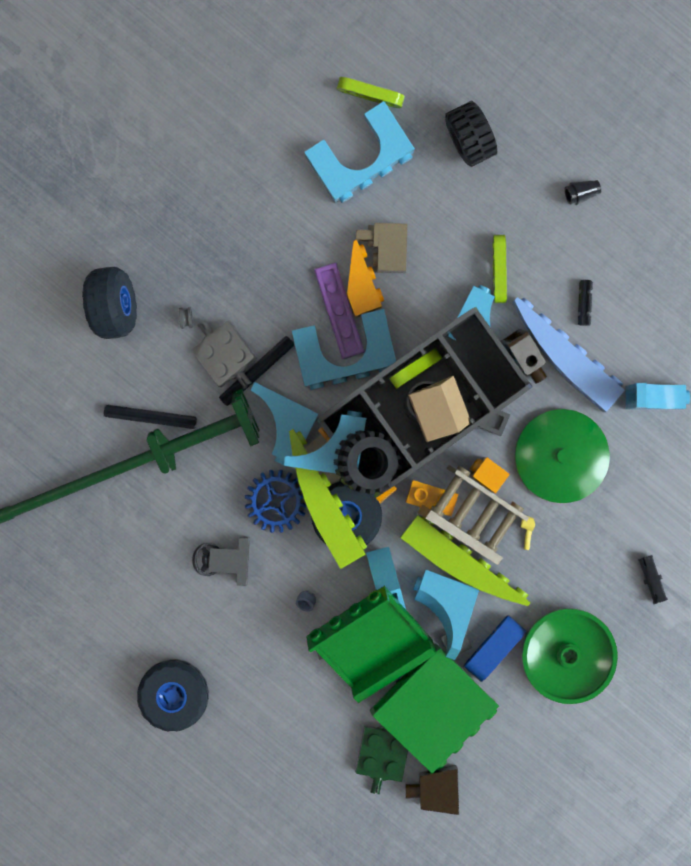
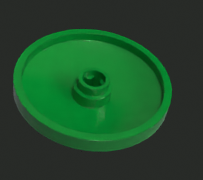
M557 409L538 415L524 427L515 447V465L523 484L539 498L554 503H571L589 496L600 486L609 467L610 452L603 431L591 418L574 410Z
M563 608L545 614L529 629L522 647L523 668L532 686L544 697L562 704L583 703L598 696L611 682L617 667L618 651L611 631L599 618L580 609Z

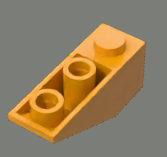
M357 240L353 241L347 297L355 318L361 316V314L382 308L381 302L384 301L380 288L375 289L372 280H375L376 277L372 266L367 267L364 258L368 257L363 244L359 245Z

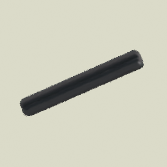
M285 336L246 371L245 375L252 384L294 346V342L288 336ZM237 380L219 396V399L224 405L228 406L232 403L233 391L242 388L244 392L247 388L244 389Z
M105 405L104 416L108 418L195 429L197 425V418L195 416L114 405Z

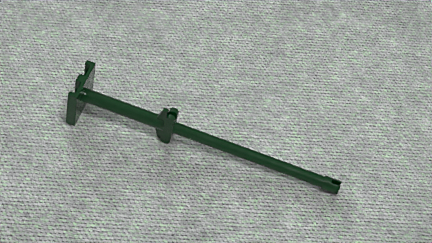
M242 388L233 391L231 404L236 414L172 440H168L159 429H155L149 432L147 436L150 450L12 506L9 505L1 508L0 524L156 460L162 473H168L170 468L171 471L176 470L175 453L239 427H242L250 447L258 444L260 429Z

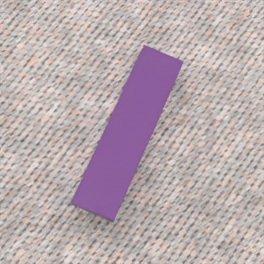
M337 263L314 269L342 359L365 353Z

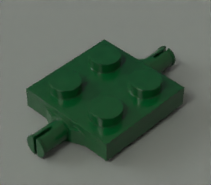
M364 726L355 773L372 778L373 783L370 792L380 794L382 781L393 780L402 782L408 750L384 727Z

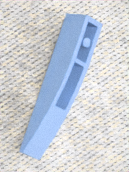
M517 297L512 303L530 336L551 365L602 412H607L625 391L621 387L623 383L614 375L609 377L603 371L605 367L597 360L591 361L585 356L587 352L580 345H572L568 341L569 336L561 329L556 331L550 326L551 320L542 313L540 315L532 310L534 306L527 299H519Z

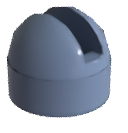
M308 591L301 592L296 600V606L306 612L312 611L316 603L315 595L308 593Z

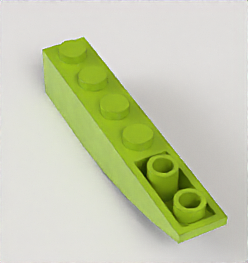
M294 429L290 430L292 456L308 454L303 446L307 442L301 431L296 433ZM295 467L308 510L340 569L366 555L364 549L367 546L361 535L356 537L352 531L355 525L349 514L344 516L341 512L340 507L343 504L338 495L330 493L328 486L331 483L325 473L319 474L316 470Z
M416 515L400 536L401 539L428 560L458 580L501 599L525 606L530 605L531 602L526 599L529 596L518 586L515 590L508 585L510 582L508 578L500 572L497 575L489 571L491 565L482 558L476 561L470 556L473 551L462 543L458 547L451 541L454 538L451 534L443 529L439 532L432 527L434 523L425 517Z

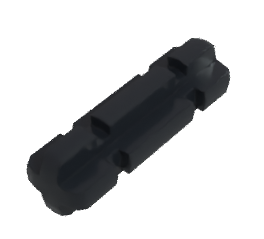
M581 280L579 282L581 293L579 294L578 312L580 315L578 316V325L590 326L593 282L591 280Z

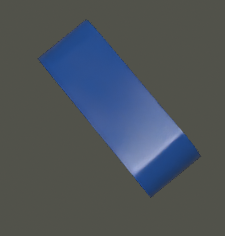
M507 615L470 656L463 667L480 682H483L520 641L526 630Z

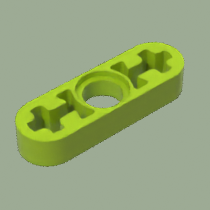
M339 77L336 87L342 93L379 104L384 101L387 106L399 109L402 108L405 98L401 93L347 77Z
M493 235L494 303H506V236Z
M435 348L389 379L397 389L440 361L442 356Z

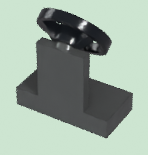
M240 537L238 549H220L212 543L199 545L192 557L195 571L203 576H212L216 573H236L237 586L248 585L250 537ZM209 545H210V546H212L213 548H210V552H209V551L206 549L205 546H209ZM200 550L203 552V565L201 569L197 565V555Z

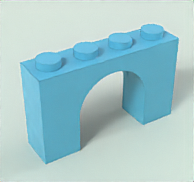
M384 101L364 114L365 121L380 145V154L377 160L368 168L362 170L346 168L337 160L325 140L304 152L306 159L335 203L339 200L341 203L349 200L353 196V191L358 188L361 190L366 189L373 184L372 179L378 175L382 178L393 171L392 166L397 163L403 165L413 158L411 154L414 153L415 148Z
M384 309L361 314L367 348L363 357L357 363L346 367L333 365L325 359L320 349L315 325L292 330L304 386H310V390L323 388L324 383L333 381V385L347 382L346 377L356 375V379L366 378L370 376L369 372L379 370L380 373L396 362Z

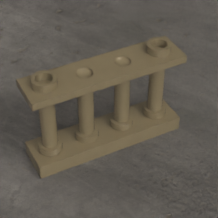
M448 465L446 469L455 474L454 478L435 507L432 505L429 509L422 505L417 513L493 563L499 565L503 557L496 553L498 544L517 516L526 522L529 517L522 513L524 508L512 501L511 504H508L469 478L471 473L463 467L458 466L456 469ZM464 480L473 488L455 516L447 521L442 518L444 515L443 511ZM482 492L491 500L471 530L468 529L465 533L461 530V523ZM500 504L509 512L490 541H486L483 545L478 541L480 539L479 534Z

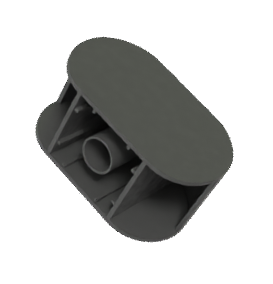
M474 307L321 415L317 421L331 439L338 428L341 415H347V411L361 412L362 418H366L365 431L380 432L384 436L390 437L393 440L391 443L396 444L399 448L396 453L401 454L402 458L398 460V464L402 465L401 470L397 469L396 471L399 477L391 480L390 488H392L507 407L533 386L480 314L477 307ZM449 333H451L456 340L448 337ZM436 348L442 356L440 361L399 388H395L389 378ZM454 376L471 423L458 433L426 442L408 395ZM371 447L361 452L358 470L362 476H368L375 471L378 465V456ZM386 485L384 486L385 491L381 493L375 492V494L370 495L373 499H375L384 492L388 491L390 488Z

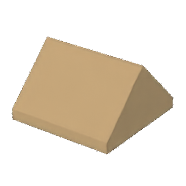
M454 376L408 395L426 442L458 433L471 423Z

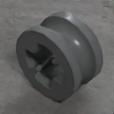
M188 307L187 310L179 308L181 329H184L185 326L193 328L191 307Z

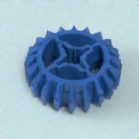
M280 469L278 471V476H274V471L269 470V478L262 472L260 476L263 481L260 482L254 478L253 482L257 485L256 488L252 486L247 487L249 491L253 492V495H245V499L252 500V503L246 504L245 508H253V512H250L248 517L254 515L258 517L254 520V525H257L260 520L264 522L261 530H265L268 524L271 525L270 533H274L275 526H279V532L283 533V525L286 524L287 528L291 530L293 527L290 521L293 520L296 524L300 523L296 515L299 514L304 517L306 513L301 511L300 507L307 508L306 503H301V499H304L303 494L300 495L299 491H301V488H297L295 485L298 483V477L292 482L289 480L292 476L291 472H288L286 478L282 477L283 470ZM271 482H283L290 486L291 490L285 493H278ZM265 486L268 500L258 507V493ZM270 490H272L274 495L277 494V497L279 495L281 497L288 495L280 502L283 512H281L280 508H276V505L274 507L272 505L265 507L273 500ZM296 496L295 509L288 516L284 507L285 502L289 498ZM274 509L282 520H270L263 516L262 513L266 510Z

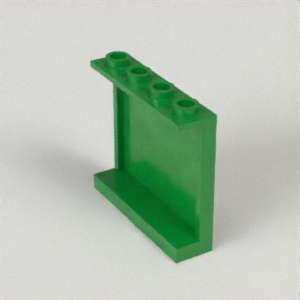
M385 585L371 592L369 596L360 602L354 603L340 615L332 617L329 622L320 628L312 630L306 636L308 651L311 653L316 650L350 686L353 698L358 703L436 655L433 639Z
M437 643L434 644L436 655L407 672L370 709L372 716L432 774L436 770L442 769L447 763L446 759L452 753L456 754L464 745L463 742L469 736L473 737L480 730V725L486 719L490 720L496 714L499 707L496 701L456 662L446 657L445 651Z

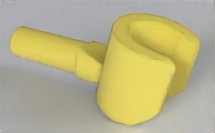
M529 517L527 522L522 519L520 524L521 528L526 529L524 550L530 549L531 535L535 527V521L532 517Z

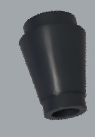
M598 180L571 182L564 189L566 200L570 205H578L600 194L601 185Z

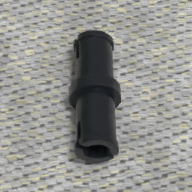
M653 555L638 559L645 577L643 581L648 586L653 604L668 600L661 582L663 578L661 574H658Z

